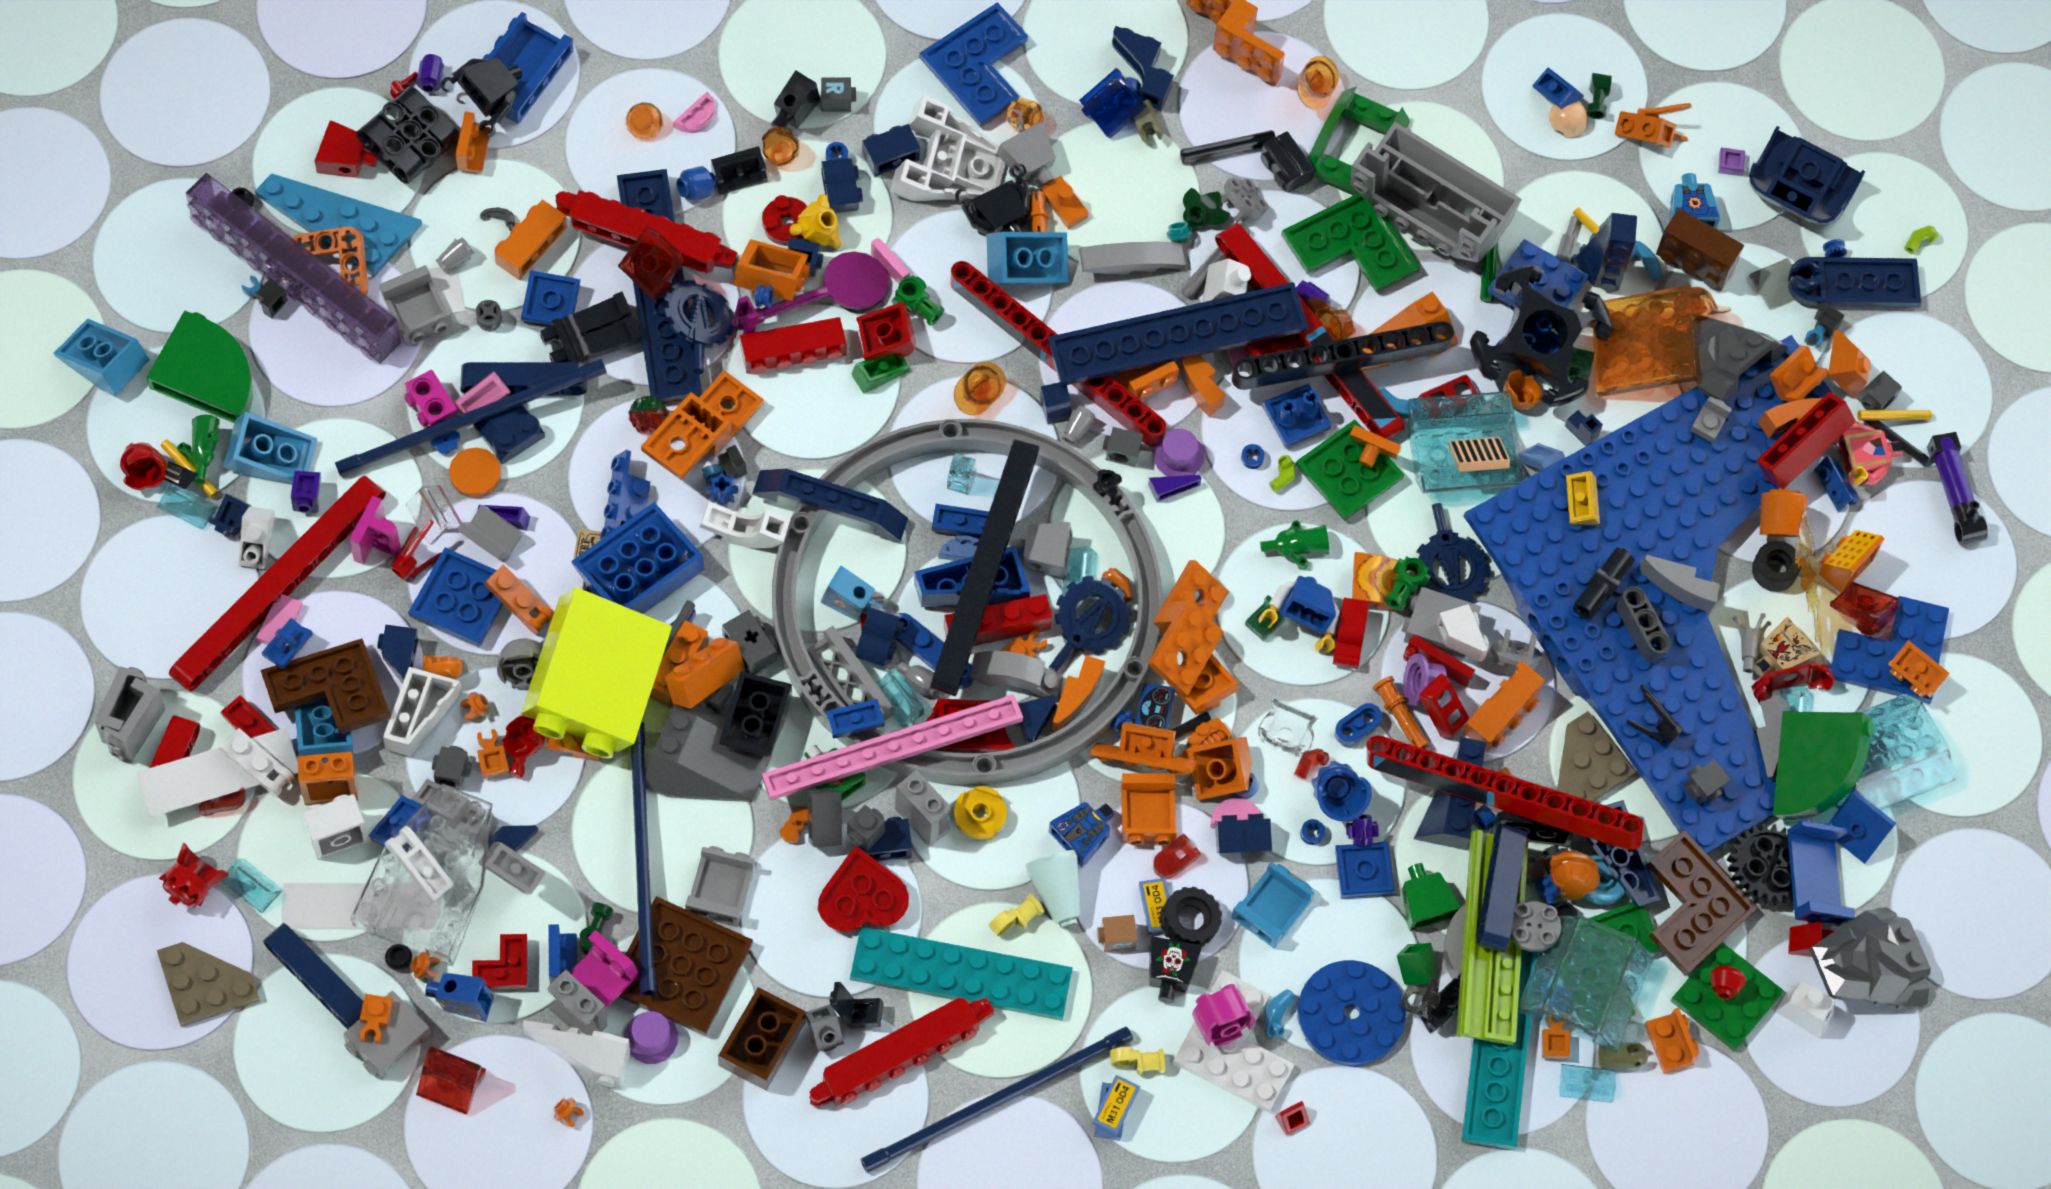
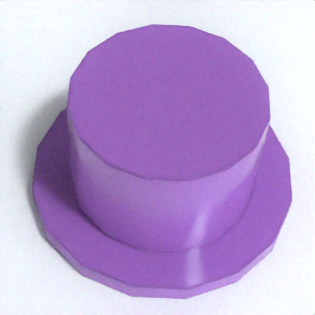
M1175 429L1165 435L1161 444L1155 446L1153 460L1157 469L1165 476L1195 475L1201 469L1204 462V450L1193 433L1185 429Z
M1413 654L1408 660L1403 675V694L1406 697V702L1410 706L1419 705L1422 702L1419 694L1438 675L1444 674L1447 677L1445 667L1442 664L1427 663L1426 658L1422 654Z
M647 1011L635 1016L628 1023L624 1032V1038L629 1039L630 1055L635 1060L644 1064H658L667 1060L674 1053L678 1045V1031L674 1022L655 1011Z

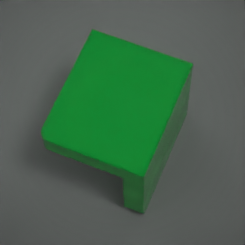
M1431 943L1407 944L1397 955L1405 985L1428 984L1439 972Z

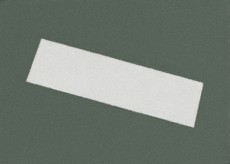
M287 727L251 738L283 767L290 770L292 774L298 773V761ZM220 747L136 772L150 817L260 785L223 753ZM274 771L268 776L272 781L278 777Z
M416 883L283 884L281 924L285 923L291 929H439L440 897L430 902Z

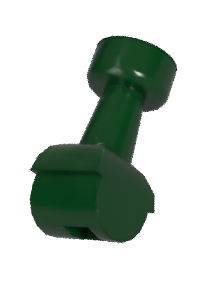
M1592 72L1589 91L1593 94V102L1587 106L1588 117L1592 119H1603L1606 117L1607 106L1603 102L1605 96H1609L1612 75Z
M593 903L590 913L594 918L590 926L584 928L579 934L581 949L586 955L592 948L588 937L595 930L602 935L604 921L610 920L614 911L613 908L606 904Z

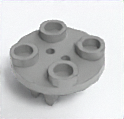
M1230 178L1224 185L1225 194L1221 201L1223 203L1228 201L1229 204L1232 203L1239 210V213L1234 217L1236 223L1240 221L1244 223L1249 218L1259 219L1269 208L1268 203L1255 191V184L1247 178L1243 181L1237 178Z
M1505 629L1503 639L1494 641L1491 645L1490 651L1495 657L1494 662L1500 666H1509V664L1516 666L1522 660L1535 671L1536 666L1541 663L1543 657L1541 651L1535 647L1537 635L1531 634L1528 644L1518 640H1511V630Z
M1537 901L1518 903L1515 906L1510 935L1513 943L1521 949L1530 952H1541L1551 948L1558 941L1561 932V922L1556 908Z

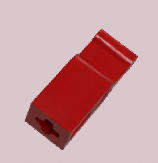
M1343 598L1333 665L1358 669L1368 615V601Z

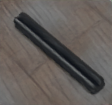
M1273 130L1185 148L1180 150V159L1182 163L1186 164L1261 148L1266 141L1276 138Z

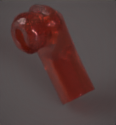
M1319 748L1303 753L1294 771V775L1305 780L1312 766L1318 764L1324 766L1329 762V754Z

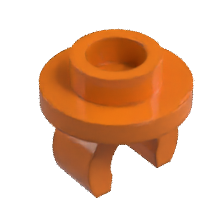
M472 692L468 696L469 699H464L460 702V707L468 708L471 706V711L464 715L465 719L475 720L478 716L483 717L488 714L487 708L489 703L483 694Z
M421 952L418 956H415L411 965L414 977L417 979L425 977L429 980L438 977L439 973L432 972L429 965H438L440 959L437 957L429 958V954L426 952Z
M572 1097L567 1100L563 1098L554 1107L555 1114L553 1118L556 1121L562 1120L563 1124L567 1127H574L575 1124L570 1120V1114L574 1112L577 1116H583L584 1112L581 1108L574 1106L576 1103L575 1099Z

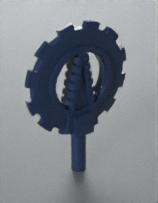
M686 280L683 285L679 282L671 287L673 291L671 294L666 293L664 302L667 303V308L663 310L665 318L669 319L672 324L670 326L676 334L680 333L685 337L684 341L689 344V348L694 349V373L702 374L704 373V349L712 348L715 343L720 346L727 341L725 336L727 334L731 335L734 326L731 325L734 315L732 309H728L726 305L727 300L721 293L718 295L712 290L713 287L705 283L703 285L696 284L695 280ZM694 299L689 319L687 320L683 312V304L687 300ZM707 306L712 310L715 317L713 327L709 323Z
M1435 503L1432 505V511L1437 528L1436 535L1429 537L1430 542L1426 545L1422 543L1416 551L1419 554L1418 559L1423 561L1425 566L1429 568L1428 574L1432 575L1425 588L1470 602L1474 600L1473 595L1475 593L1481 594L1486 587V584L1483 582L1485 577H1490V567H1486L1485 563L1488 557L1484 549L1479 550L1475 546L1477 543L1475 540L1468 536L1466 539L1458 537L1459 533L1452 532V529H1447L1442 504ZM1460 555L1467 560L1470 566L1469 577L1461 584ZM1435 558H1437L1440 567H1442L1441 569L1449 585L1442 583L1433 572Z
M1093 576L1082 577L1083 582L1078 584L1075 581L1071 582L1065 587L1068 590L1065 595H1059L1056 603L1059 606V614H1055L1056 625L1060 624L1063 630L1060 635L1064 639L1065 645L1048 668L1057 673L1071 653L1076 650L1085 653L1087 649L1093 650V654L1105 653L1104 648L1109 646L1114 649L1121 643L1120 637L1123 634H1128L1131 625L1127 624L1128 616H1132L1131 606L1125 603L1124 597H1126L1124 591L1121 588L1118 590L1111 585V580L1102 577L1101 581L1094 580ZM1089 596L1099 597L1077 619L1075 618L1076 607L1083 598ZM1109 605L1112 614L1108 628L1101 633L1094 634L1106 607Z

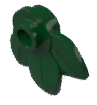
M1190 188L1184 194L1183 205L1185 211L1183 213V221L1188 223L1190 228L1199 229L1205 225L1211 227L1220 226L1228 220L1230 213L1219 209L1221 197L1218 191L1200 196L1194 188ZM1192 216H1197V217H1199V219H1198V220H1195V219H1192L1191 217H1192Z

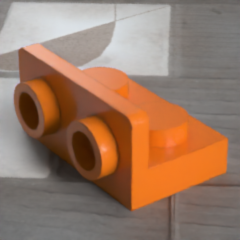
M464 112L456 151L457 169L482 173L490 137L488 138L486 134L491 128L485 127L480 131L479 123H476L475 113Z
M1801 345L1769 377L1779 400L1791 402L1804 399L1828 375V369L1817 367L1809 346Z
M1679 1008L1673 1009L1671 1014L1645 1022L1644 1026L1663 1074L1694 1065L1699 1055V1047L1696 1040L1691 1039L1688 1031L1690 1029L1688 1019L1685 1014H1681Z

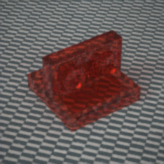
M430 1046L426 1053L416 1095L467 1115L472 1105L474 1093L483 1081L487 1069L483 1068L482 1065Z

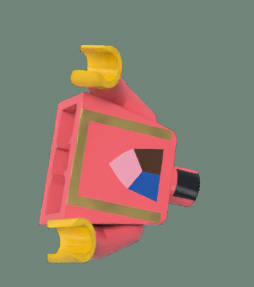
M1855 422L1837 440L1850 484L1855 486L1860 484L1876 485L1887 475L1892 464V458L1902 456L1903 452L1900 441L1887 443L1884 431L1875 430L1858 422Z

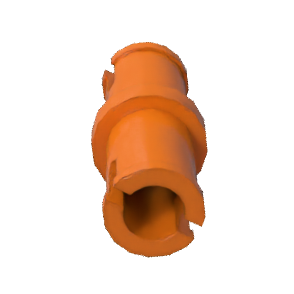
M1037 191V200L1035 192H1032L1030 194L1031 212L1029 213L1032 232H1047L1049 213L1045 207V194Z

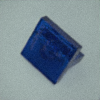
M1118 68L1110 72L1079 100L1084 106L1081 110L1085 116L1096 122L1109 139L1148 107Z

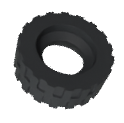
M1193 886L1191 888L1182 887L1181 890L1174 891L1162 907L1160 926L1165 932L1164 935L1171 940L1198 944L1204 947L1219 930L1222 923V910L1220 911L1218 901L1216 902L1214 896L1208 894L1206 890ZM1185 906H1193L1199 909L1204 919L1202 926L1196 930H1189L1183 927L1178 918L1180 909Z

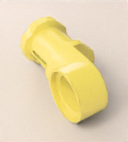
M1029 894L1026 896V900L1016 909L1011 908L1008 912L1007 910L1002 911L988 926L997 936L1002 935L1014 924L1025 929L1030 920L1036 915L1044 913V909L1040 902Z
M1119 1047L1110 1050L1111 1066H1136L1137 1075H1141L1144 1071L1157 1070L1160 1073H1165L1163 1048H1159L1156 1052L1143 1053L1131 1047Z

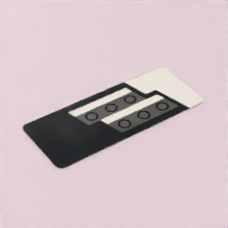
M165 459L167 471L165 472L164 480L187 489L198 476V473Z

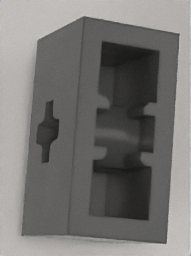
M750 610L722 624V636L725 639L738 642L746 672L755 674L777 661L778 646L771 636H766L763 631L765 628L758 616L754 617Z

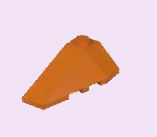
M1431 292L1407 306L1370 334L1438 321H1445L1451 325L1452 322L1446 308L1434 292ZM1455 331L1449 349L1458 344ZM1436 335L1439 339H1446L1443 335ZM1412 339L1414 343L1421 344L1419 340ZM1387 344L1392 349L1397 348L1394 344ZM1362 349L1366 353H1373L1370 349ZM1441 353L1432 354V355H1427V356H1428V357H1434V356H1438V355L1441 354ZM1415 358L1406 359L1405 361H1414ZM1390 363L1379 364L1360 369L1361 371H1367L1390 366Z

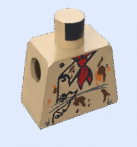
M1787 616L1759 645L1757 656L1760 660L1754 663V671L1758 676H1762L1770 671L1800 666L1809 662L1815 663L1820 653Z

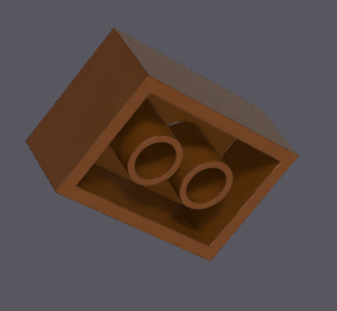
M1678 208L1663 232L1656 255L1664 262L1672 263L1681 268L1684 273L1704 281L1707 286L1722 291L1736 269L1745 245Z
M758 987L718 1055V1066L767 1091L806 1023V1011Z

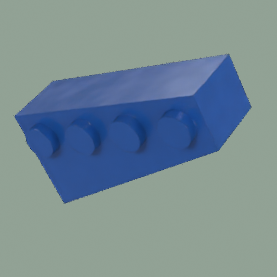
M1016 546L1007 547L988 605L1030 597V589ZM974 556L915 571L914 586L921 607L957 606Z

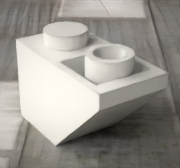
M249 506L242 516L238 565L265 569L273 538L275 510Z
M1469 604L1439 613L1436 624L1445 646L1479 662L1484 661L1489 650V642L1487 637L1481 634L1478 615L1476 612H1472Z

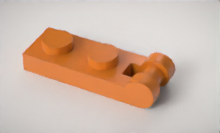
M504 564L484 583L532 633L537 635L543 629V625L552 620L553 610L544 605ZM532 609L538 614L536 618L529 614Z

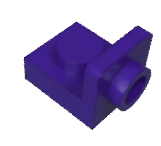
M294 471L291 490L293 511L301 513L319 512L318 498L322 479L321 472Z

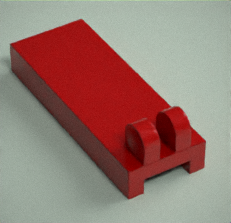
M1413 635L1403 655L1404 661L1408 662L1413 654H1422L1426 658L1427 663L1442 664L1446 669L1447 677L1466 688L1468 687L1475 669L1416 635Z

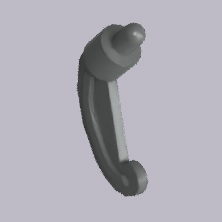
M487 208L480 213L482 220L487 219L488 216L504 219L509 231L516 224L513 213L505 208Z

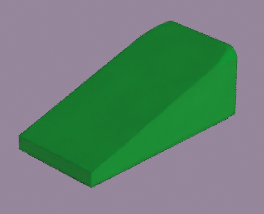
M892 354L856 363L851 374L862 393H865L909 372L911 369L904 357H897Z

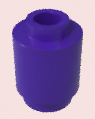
M427 54L419 63L416 84L424 92L432 93L441 88L444 64L440 56Z
M1302 280L1296 287L1299 296L1316 316L1327 311L1331 304L1329 300L1330 294L1310 281L1307 283Z

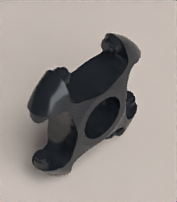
M1526 265L1505 272L1497 277L1494 284V291L1503 295L1512 291L1516 301L1511 324L1503 340L1496 346L1488 345L1489 339L1487 334L1482 331H1475L1470 340L1471 352L1484 378L1491 381L1498 379L1501 369H1499V364L1493 361L1509 362L1528 369L1551 385L1553 389L1544 390L1539 401L1549 408L1566 405L1587 394L1589 388V381L1584 378L1578 377L1573 379L1572 383L1567 378V369L1573 344L1580 332L1587 327L1594 329L1596 338L1607 341L1613 332L1611 317L1600 295L1592 291H1586L1582 299L1584 308L1588 309V312L1569 309L1545 298L1529 285V283L1534 284L1535 281L1539 282L1544 271L1535 265ZM1542 317L1549 318L1558 334V351L1543 354L1529 347L1524 339V322Z

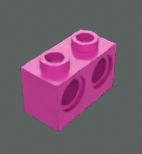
M432 369L405 383L406 393L404 398L410 408L415 407L418 414H416V417L423 428L458 416L456 406ZM420 391H428V392H429V393L426 394V395H419V394H418ZM433 411H441L438 415L430 414Z

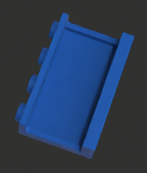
M521 12L517 18L514 17L510 21L506 33L497 38L494 49L490 54H486L482 58L488 60L498 58L506 68L513 65L520 67L522 78L517 80V98L511 110L505 116L517 124L522 121L574 51L573 38L564 34L559 39L529 22L527 14Z

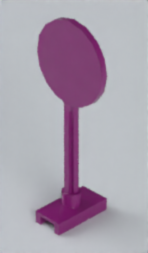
M856 251L841 253L831 259L825 268L824 286L795 296L793 301L784 300L773 304L771 308L755 309L748 295L739 298L732 325L734 329L742 327L743 334L755 332L756 325L764 322L765 319L826 297H831L834 302L848 309H869L879 304L887 294L889 278L884 266L869 254Z

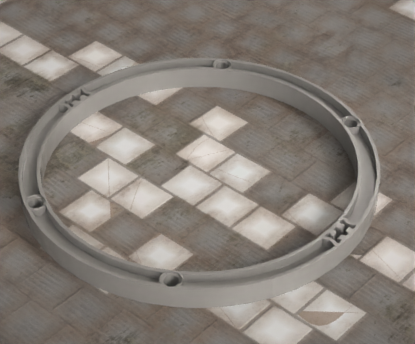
M945 419L923 422L894 430L863 444L836 462L819 478L853 489L868 477L891 465L926 454L947 451H979L1008 456L1014 439L1040 446L1035 465L1055 474L1091 501L1116 533L1126 553L1133 574L1136 590L1137 618L1132 644L1114 681L1085 713L1055 733L1020 747L988 753H952L930 750L881 766L885 769L907 777L914 771H918L928 782L958 786L1005 783L1037 775L1068 761L1099 740L1111 728L1113 719L1122 710L1126 711L1145 681L1150 668L1147 663L1156 649L1160 630L1153 624V621L1162 607L1161 577L1150 536L1139 514L1119 487H1117L1118 493L1114 497H1109L1107 493H1097L1093 490V484L1098 479L1097 473L1101 470L1099 467L1073 448L1048 435L1022 426L982 419ZM946 433H953V434H955L956 436H954V437H947V436H945V434H946ZM800 502L790 518L784 542L779 545L775 559L772 579V621L780 658L792 686L807 709L831 733L826 711L845 707V705L825 684L810 659L798 625L795 597L803 556L812 536L829 511ZM805 525L807 528L805 530H798L795 527ZM1130 669H1136L1140 672V674L1131 675L1128 671ZM872 729L837 739L844 745L850 746L885 735L886 733L878 729ZM987 766L990 771L984 773L980 772L977 768Z

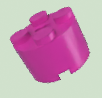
M1234 984L1226 985L1212 995L1206 993L1199 996L1195 1001L1197 1006L1192 1011V1017L1206 1044L1209 1046L1210 1042H1213L1215 1046H1222L1233 1042L1243 1036L1241 1030L1246 1026L1250 1030L1255 1023V1018L1241 991Z

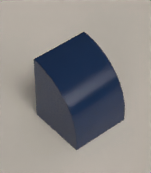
M1058 382L1041 386L1039 398L1047 424L1069 420L1072 408L1067 385L1060 386Z

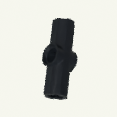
M1616 547L1605 564L1598 568L1587 583L1588 587L1582 592L1573 606L1576 613L1582 618L1591 620L1605 600L1611 597L1622 582L1620 581L1635 560L1629 551Z

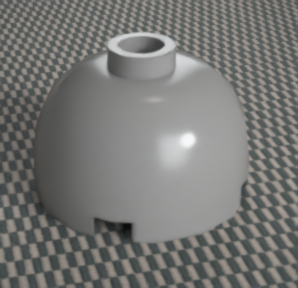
M527 638L516 639L507 643L501 650L497 661V675L500 680L505 684L506 681L514 683V688L529 689L543 645Z

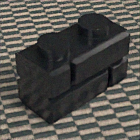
M1286 131L1263 144L1260 155L1261 161L1265 167L1272 169L1274 179L1280 187L1284 186L1287 192H1291L1299 188V186L1312 181L1315 169L1289 132Z

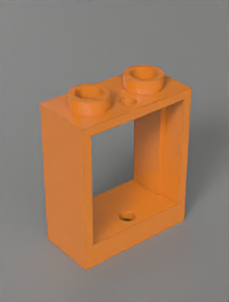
M750 239L737 263L734 286L756 291L759 284L764 285L765 288L770 285L774 288V297L793 301L796 293H801L804 280L808 279L810 273V265H807L808 254Z
M352 752L297 756L298 778L305 805L329 803L340 795L349 796L354 794L356 801L359 800L357 772ZM328 759V762L323 763L322 760Z

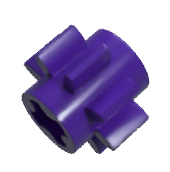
M1362 814L1352 820V823H1346V836H1348V839H1353L1354 845H1370L1373 843V837H1379V824H1377V821H1372L1371 815Z

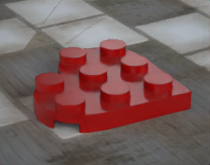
M855 845L822 889L818 898L817 911L822 921L829 928L839 932H850L858 929L866 921L875 926L886 927L896 923L905 915L909 906V893L906 885L898 876Z

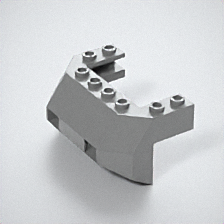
M1397 122L1393 123L1375 150H1372L1373 144L1368 142L1351 168V185L1353 189L1373 207V210L1382 217L1388 216L1393 219L1399 228L1403 230L1409 229L1424 243H1432L1443 255H1451L1454 258L1479 262L1496 245L1512 222L1522 201L1520 197Z

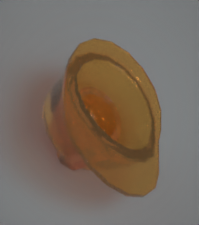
M1316 56L1311 58L1300 71L1297 93L1306 107L1319 110L1324 108L1329 102L1339 81V72L1335 63L1326 56Z
M1692 287L1676 294L1677 313L1671 319L1673 321H1683L1703 315L1725 313L1732 309L1727 306H1717L1711 293L1706 289Z
M1311 297L1306 301L1309 308L1337 341L1348 339L1356 333L1353 320L1345 309L1330 307L1324 300L1318 297Z
M989 361L974 365L955 385L953 394L958 409L970 416L980 415L986 411L1004 392L1006 380L1002 369L997 364Z

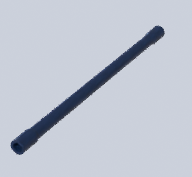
M599 359L557 378L371 450L336 461V468L341 477L383 458L579 382L607 373L602 359Z
M641 721L635 743L630 746L640 952L639 984L640 995L653 996L656 994V974L653 960L644 756L645 726L644 722Z
M1125 1026L1058 1062L885 1148H880L860 1158L861 1164L866 1173H869L889 1163L892 1159L1112 1049L1119 1048L1133 1041V1036L1129 1028Z

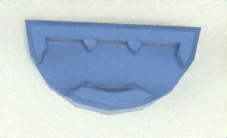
M968 535L956 536L955 539L948 541L941 547L938 558L957 561L972 557L975 554L979 539Z

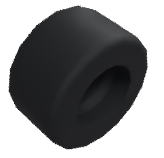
M1775 540L1767 542L1760 547L1752 563V574L1755 581L1769 591L1779 592L1787 590L1794 584L1801 570L1802 560L1800 554L1792 545L1784 541ZM1778 560L1784 564L1786 571L1775 572L1771 570L1767 562Z

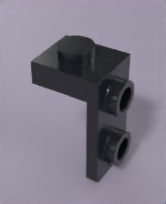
M834 982V989L830 993V1005L850 1029L881 1027L884 1004L881 998L854 999L841 982Z

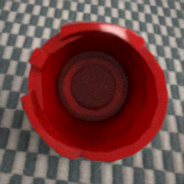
M130 443V445L126 446L120 459L121 470L126 475L123 482L135 490L157 487L164 480L165 472L167 471L165 458L149 443Z

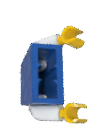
M1298 576L1294 582L1288 581L1280 585L1269 603L1270 608L1266 609L1259 617V623L1264 617H1268L1271 621L1268 628L1272 627L1278 619L1276 612L1280 611L1281 615L1324 634V637L1315 643L1316 651L1322 649L1323 645L1326 646L1325 654L1335 648V641L1332 635H1335L1340 619V611L1333 601L1332 591L1318 584L1316 579L1311 576Z

